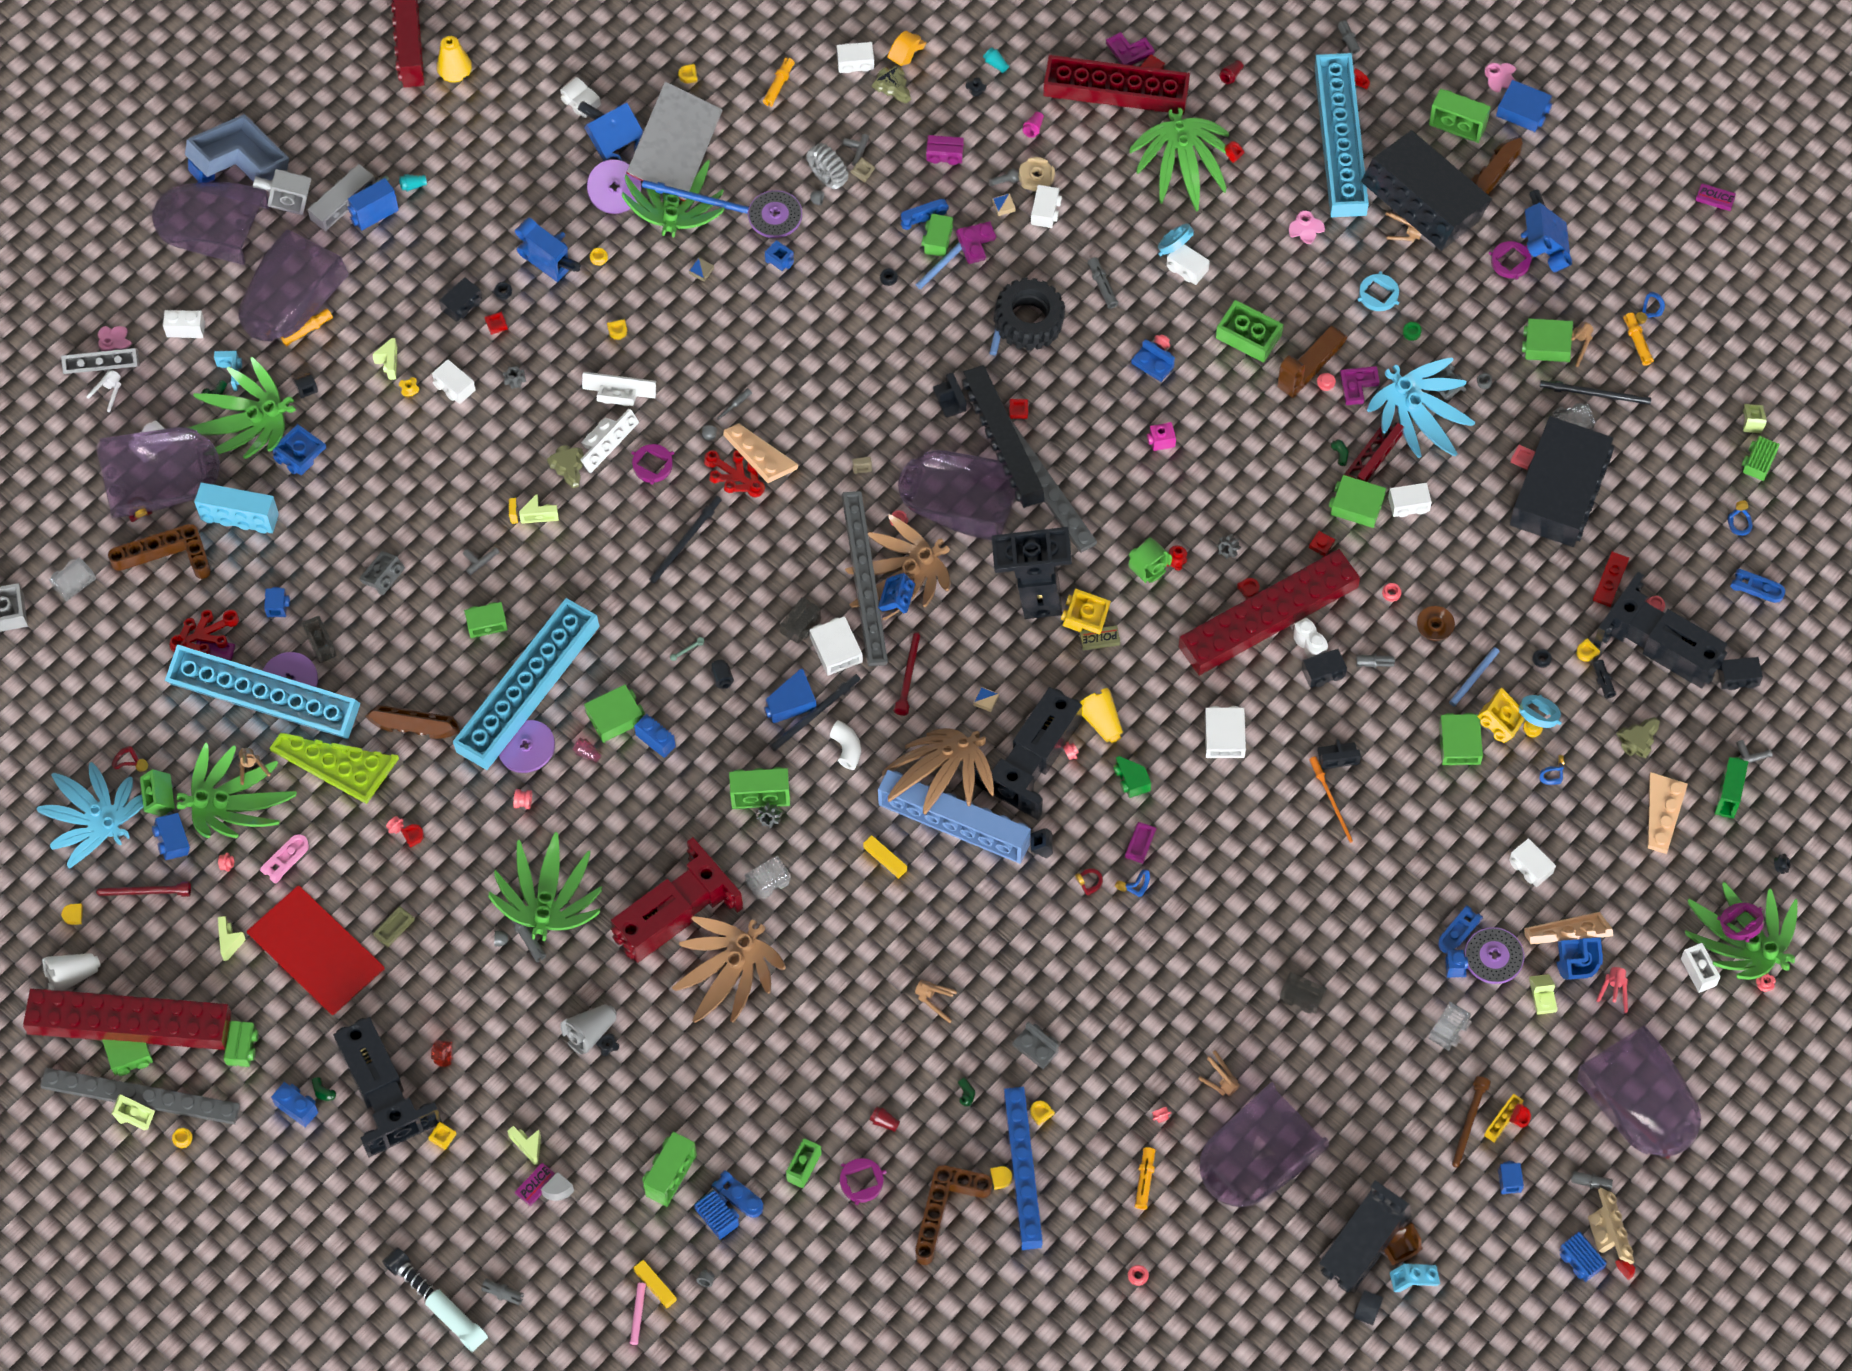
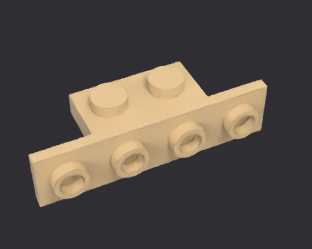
M1600 1188L1598 1192L1603 1207L1588 1216L1599 1252L1604 1253L1615 1246L1619 1259L1633 1264L1635 1262L1632 1255L1633 1250L1629 1245L1628 1234L1623 1226L1622 1215L1617 1207V1198L1612 1192Z

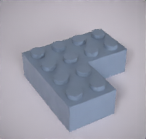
M245 114L187 139L185 156L207 177L236 164L254 182L255 176L272 180L276 169L287 171L289 158Z

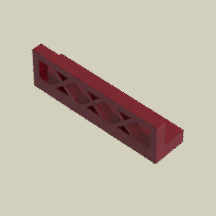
M1399 423L1395 427L1390 425L1387 430L1390 434L1387 438H1382V428L1380 427L1344 475L1355 478L1350 475L1351 472L1361 470L1355 479L1368 482L1403 436L1404 426ZM1381 443L1378 450L1373 452L1371 446ZM1371 457L1366 465H1362V458Z

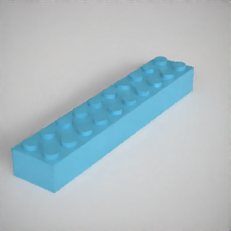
M1352 53L1316 55L1314 69L1330 216H1367L1369 202L1367 187L1361 183L1365 174Z
M565 598L453 740L456 752L488 770L600 627L597 615Z
M181 645L176 647L165 681L171 685L345 739H349L361 704L357 700Z

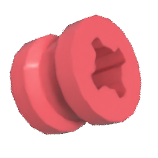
M516 789L514 808L524 807L525 809H530L532 790L523 792L521 789Z

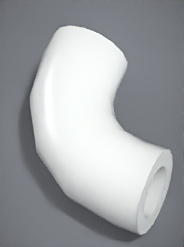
M837 720L831 730L830 738L836 740L842 746V753L838 762L845 768L854 770L861 755L860 740L852 728Z

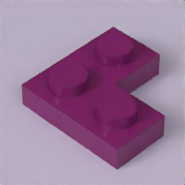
M1120 32L1106 39V45L1120 64L1133 65L1149 57L1150 54L1154 55L1155 50L1146 38L1130 45Z
M991 222L957 229L956 231L968 265L984 261L986 255L981 244L996 239Z
M1377 366L1340 370L1345 405L1364 404L1362 388L1379 386L1380 384Z

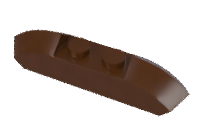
M1515 137L1498 145L1494 149L1495 153L1489 160V165L1487 167L1484 166L1480 174L1474 175L1471 181L1486 194H1489L1520 155L1523 144L1522 139Z
M377 705L365 715L372 724L389 732H393L394 729H397L399 732L412 731L417 735L429 734V737L432 739L448 738L460 732L458 722L452 716Z

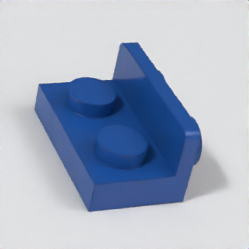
M1146 339L1143 341L1142 348L1131 360V364L1160 382L1174 368L1175 358L1170 352L1160 349L1157 344Z
M905 573L888 577L878 608L882 612L898 608L903 614L907 613L915 583Z

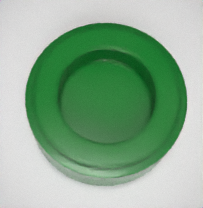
M1408 322L1404 325L1403 336L1407 340L1415 341L1420 338L1422 328L1418 323Z

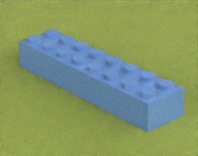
M887 770L878 788L879 806L1021 864L1030 846L1031 829L1026 824L1013 822L1007 816L996 815L987 808L975 806L972 802L968 806L966 800L962 801L951 793L945 794L943 792L928 813L924 815L923 806L929 787L921 784L920 781L891 802H888L890 792L903 774Z

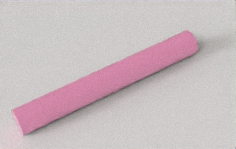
M638 1283L630 1338V1344L637 1345L639 1341L646 1287L644 1283Z

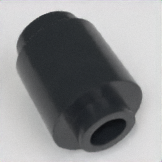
M722 659L714 661L711 664V673L716 687L721 689L729 688L734 682L729 664Z

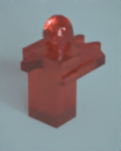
M437 1040L431 1049V1059H434V1063L441 1067L451 1065L453 1060V1042Z

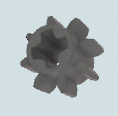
M518 365L508 367L507 372H503L505 385L509 384L511 389L521 388L522 382H526L524 369L520 370Z
M1232 534L1227 536V538L1225 536L1221 537V543L1216 545L1219 547L1218 554L1224 555L1226 559L1231 556H1237V550L1241 549L1238 542L1239 539L1233 538Z
M767 802L765 808L761 806L758 810L760 814L757 819L761 821L762 826L765 825L772 828L774 823L779 824L781 820L779 817L782 811L778 810L777 805H770Z

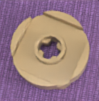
M1032 157L1024 164H1021L1019 180L1024 189L1037 191L1038 185L1050 187L1054 182L1055 169L1048 164L1046 159ZM1035 172H1038V174L1041 176L1036 177L1033 174H1035Z

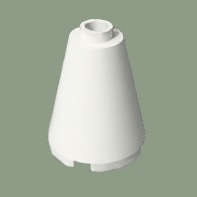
M92 953L48 956L42 959L45 977L49 980L48 986L50 990L65 991L97 973L100 961Z

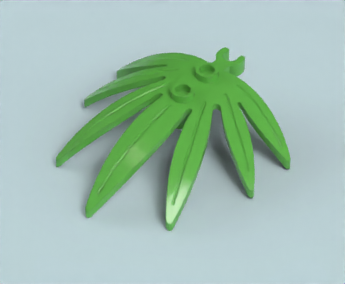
M1178 108L1177 115H1174L1172 110H1169V119L1171 121L1158 124L1142 134L1131 146L1130 153L1153 141L1139 162L1136 171L1139 174L1159 152L1164 143L1168 141L1160 170V203H1163L1170 184L1176 149L1183 180L1193 207L1197 212L1200 199V178L1193 146L1217 184L1226 193L1224 178L1215 158L1197 136L1225 153L1226 145L1212 133L1229 137V132L1209 120L1201 118L1182 119L1183 111L1181 108Z
M710 160L706 161L696 175L689 192L700 193ZM625 174V182L637 202L624 192H622V198L639 217L652 224L663 226V236H665V232L669 231L672 233V237H675L676 228L688 229L698 227L712 221L724 212V207L705 213L713 205L702 202L686 213L695 200L686 198L679 205L678 196L663 192L662 202L660 193L646 188L653 204L652 206ZM724 189L713 195L712 198L720 199Z
M253 357L250 359L254 371L266 392L254 381L230 367H227V370L246 391L260 399L259 402L229 395L193 394L198 400L219 408L245 411V413L218 418L183 429L186 433L197 435H222L248 429L205 452V456L218 455L238 448L253 439L262 430L263 432L243 455V458L247 459L255 454L268 440L267 450L271 452L279 444L284 433L285 421L283 413L286 411L289 413L296 411L293 405L288 407L290 403L294 402L292 397H286L281 402L273 379Z
M205 743L194 768L191 796H187L185 793H178L176 800L184 801L177 802V809L192 807L193 825L203 837L210 838V826L220 834L238 838L239 834L217 818L229 823L250 827L278 825L280 820L233 812H248L269 808L292 799L296 796L297 792L231 795L243 791L264 779L267 775L261 767L244 774V785L240 784V776L213 789L226 774L233 760L236 746L233 745L221 757L204 782L209 759L208 743ZM278 761L265 765L270 773L277 767Z
M555 832L542 865L537 898H535L529 865L520 840L517 841V873L520 888L528 906L523 903L496 870L494 871L496 882L510 904L489 892L488 896L493 904L509 919L524 926L535 927L532 930V939L535 940V936L541 934L543 936L542 941H545L547 938L546 929L568 930L581 926L600 913V908L582 914L578 913L597 898L602 891V886L563 911H560L576 892L586 871L590 851H587L564 884L557 900L554 901L560 864L558 833Z
M1723 882L1722 888L1728 905L1743 903L1733 890ZM1769 889L1766 901V927L1769 936L1766 937L1763 931H1761L1757 936L1749 939V942L1727 937L1721 929L1720 920H1717L1718 915L1688 899V904L1697 917L1713 933L1735 947L1702 937L1685 930V935L1698 944L1703 943L1706 949L1731 958L1744 959L1738 961H1712L1714 966L1729 970H1745L1737 973L1736 978L1750 980L1764 976L1776 963L1780 964L1781 968L1787 971L1790 969V964L1786 962L1795 963V957L1792 954H1784V952L1790 945L1796 928L1797 899L1793 901L1779 935L1778 910L1772 889ZM1746 911L1736 917L1743 928L1753 920L1755 921V918ZM1727 924L1732 930L1736 931L1737 933L1741 931L1733 924Z

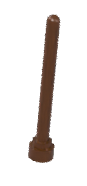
M1476 1076L1473 1083L1475 1093L1452 1161V1166L1455 1168L1460 1166L1482 1095L1489 1090L1491 1081L1485 1077Z

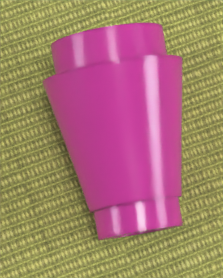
M1035 112L1024 123L1023 133L1027 137L1033 138L1039 134L1044 118L1043 114Z

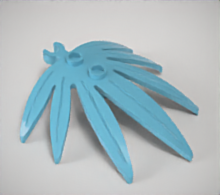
M1453 358L1428 363L1409 372L1404 377L1400 375L1399 366L1394 365L1392 368L1395 374H1392L1389 369L1385 371V376L1388 379H1392L1393 383L1380 390L1368 404L1367 411L1372 412L1380 408L1387 400L1381 417L1383 433H1386L1394 416L1395 405H1397L1399 423L1404 426L1403 435L1409 447L1418 458L1422 455L1409 414L1419 429L1435 445L1452 456L1458 455L1443 429L1423 404L1439 416L1455 423L1468 426L1475 424V421L1456 408L1421 391V389L1445 391L1466 384L1465 380L1451 378L1422 379L1443 370L1453 361Z
M89 763V776L93 789L100 800L99 802L76 781L57 773L51 774L61 792L85 814L60 805L39 806L37 811L56 820L88 826L87 828L68 831L50 844L53 850L83 841L71 854L67 862L69 869L89 855L108 836H114V840L118 845H122L119 839L120 836L124 835L126 838H130L128 832L125 829H120L119 826L143 808L142 794L133 798L126 805L133 788L132 777L126 778L121 783L116 792L114 805H111L106 782L94 763Z

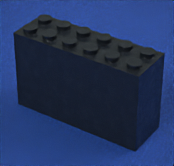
M1412 130L1373 157L1361 180V183L1441 251L1479 223L1492 200L1488 194Z
M1549 416L1514 506L1510 526L1571 547L1575 546L1576 541L1580 542L1596 496L1599 493L1602 480H1604L1607 467L1612 458L1615 445H1612L1614 437Z

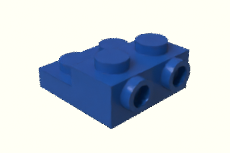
M297 424L273 449V458L278 464L284 463L287 465L288 470L292 474L298 473L303 475L314 464L313 460L326 449V444Z

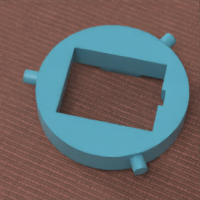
M1190 224L1180 225L1164 235V238L1158 244V249L1160 250L1158 255L1172 253L1184 245L1194 233Z
M1379 271V274L1370 275L1362 281L1359 290L1360 298H1357V300L1373 311H1386L1395 304L1399 305L1400 302L1397 301L1399 287L1391 277ZM1373 281L1392 292V295L1385 303L1365 293Z
M1528 695L1522 699L1519 713L1528 722L1544 728L1554 727L1562 723L1559 721L1561 717L1559 708L1549 699L1542 697V695ZM1533 703L1539 707L1540 711L1551 716L1548 719L1544 718L1529 708L1528 704Z

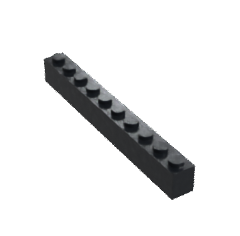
M982 365L963 371L964 379L961 380L964 390H968V399L974 403L975 414L980 415V424L982 427L985 426V434L987 439H991L992 450L997 451V460L999 464H1003L1002 469L1005 477H1009L1010 488L1015 489L1014 494L1017 502L1020 501L1023 508L1045 502L1043 487L985 366Z

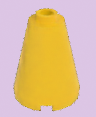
M446 36L441 40L436 64L438 75L447 82H460L465 76H469L472 70L469 56L454 36Z
M1109 688L1101 689L1102 694L1093 693L1080 701L1082 704V716L1106 742L1115 743L1121 739L1120 735L1123 734L1111 691Z

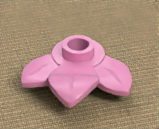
M1497 63L1489 64L1485 68V76L1488 78L1489 87L1495 92H1500L1502 88L1508 89L1511 81L1515 80L1511 74L1515 72L1516 67L1508 63L1501 65Z
M1301 211L1297 215L1296 221L1292 222L1289 226L1290 237L1300 236V239L1307 244L1313 243L1316 233L1325 232L1323 222L1315 219L1309 211Z
M104 326L98 332V338L100 339L98 346L101 351L126 349L132 342L125 339L127 328L123 326H117L112 329Z

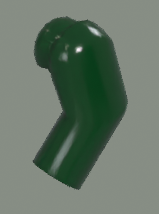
M220 380L214 390L210 391L209 388H205L201 393L222 395L228 384Z
M1342 440L1332 441L1331 449L1339 453L1338 465L1346 466L1349 455L1348 448Z
M320 1077L311 1080L315 1096L318 1099L330 1101L336 1098L335 1090L323 1087Z
M964 1077L958 1081V1085L963 1090L959 1102L961 1105L968 1107L973 1103L976 1092L967 1078Z

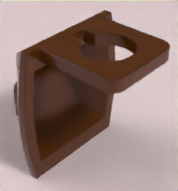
M1412 1222L1409 1223V1226L1400 1228L1384 1251L1392 1265L1412 1258L1423 1249L1421 1246L1422 1239Z

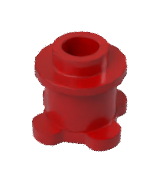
M1172 546L1168 552L1172 556L1170 566L1175 568L1176 571L1182 570V565L1187 562V551L1182 546Z

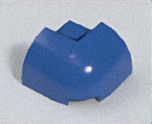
M1601 937L1558 941L1560 961L1557 962V967L1563 979H1585L1593 977L1598 972L1600 965L1603 963Z

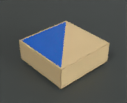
M1010 194L992 198L998 216L1015 212V206Z
M981 687L974 700V706L992 712L999 693Z

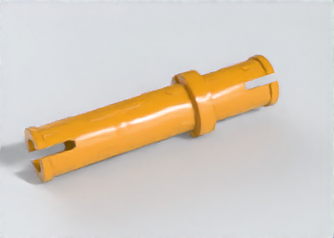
M784 58L780 69L776 71L775 79L763 99V103L766 106L772 107L783 84L789 79L788 75L795 64L792 59Z
M326 308L315 316H310L306 322L280 336L283 344L287 347L310 331L319 329L320 325L333 318L332 314Z
M1633 312L1628 313L1623 317L1628 327V334L1633 339L1642 364L1649 365L1654 359L1643 337V329L1639 326Z
M1149 1147L1143 1148L1142 1162L1138 1168L1140 1175L1134 1206L1142 1210L1147 1209L1151 1177L1155 1170L1153 1163L1156 1150Z

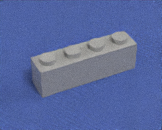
M360 164L352 168L343 179L338 180L335 186L326 191L317 202L310 205L308 209L310 220L324 231H327L349 211L347 208L349 206V197L376 183L374 175Z
M138 348L61 356L63 374L140 366Z

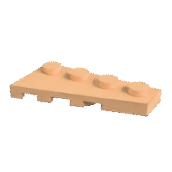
M738 423L724 430V437L767 483L797 470L798 464L741 424Z
M1650 772L1648 848L1667 854L1688 784Z
M1600 912L1524 928L1525 936L1530 944L1613 936L1611 926Z

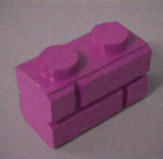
M928 135L926 161L934 164L940 162H947L951 165L962 164L964 152L963 137Z

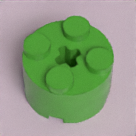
M1152 538L1146 539L1138 549L1134 548L1129 553V568L1145 583H1147L1146 581L1152 583L1158 580L1166 572L1164 569L1166 565L1170 566L1172 562V556Z

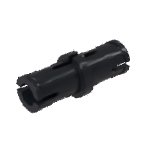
M1597 660L1593 662L1592 666L1597 675L1596 680L1601 685L1604 697L1606 699L1614 697L1617 693L1614 690L1611 674L1607 672L1604 661Z

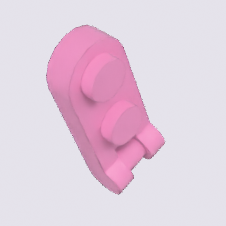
M299 834L291 837L261 867L260 871L264 875H269L270 880L274 883L279 882L282 876L308 851L309 843L307 838ZM275 865L279 867L276 871L272 869Z

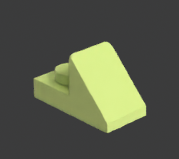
M391 338L373 353V359L375 364H384V372H387L389 379H396L397 344L396 339Z
M1744 404L1745 421L1743 432L1762 433L1767 421L1763 405Z
M538 494L519 511L521 523L559 521L557 505L546 504L539 506Z
M226 916L218 917L220 952L223 960L227 961L246 939L243 932L233 933L232 924L228 923Z
M1550 975L1530 976L1529 981L1537 1015L1557 1012L1554 996L1555 983Z
M121 1094L118 1096L112 1111L113 1116L119 1123L128 1122L143 1130H148L155 1113L154 1110Z
M514 1126L507 1131L509 1138L536 1166L539 1163L540 1130L528 1138L523 1130H517Z

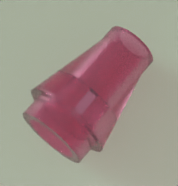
M580 737L572 751L576 752L575 755L596 763L602 756V752L596 749L586 738L582 739Z

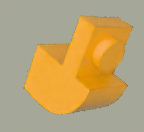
M906 30L897 37L887 58L900 66L910 64L915 51L924 49L926 42L921 40L919 35L912 34Z

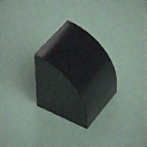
M311 372L293 378L300 398L318 392Z
M1044 828L1030 834L1031 852L1044 858L1050 857L1053 854L1052 832Z
M1364 1290L1354 1318L1374 1325L1384 1297Z

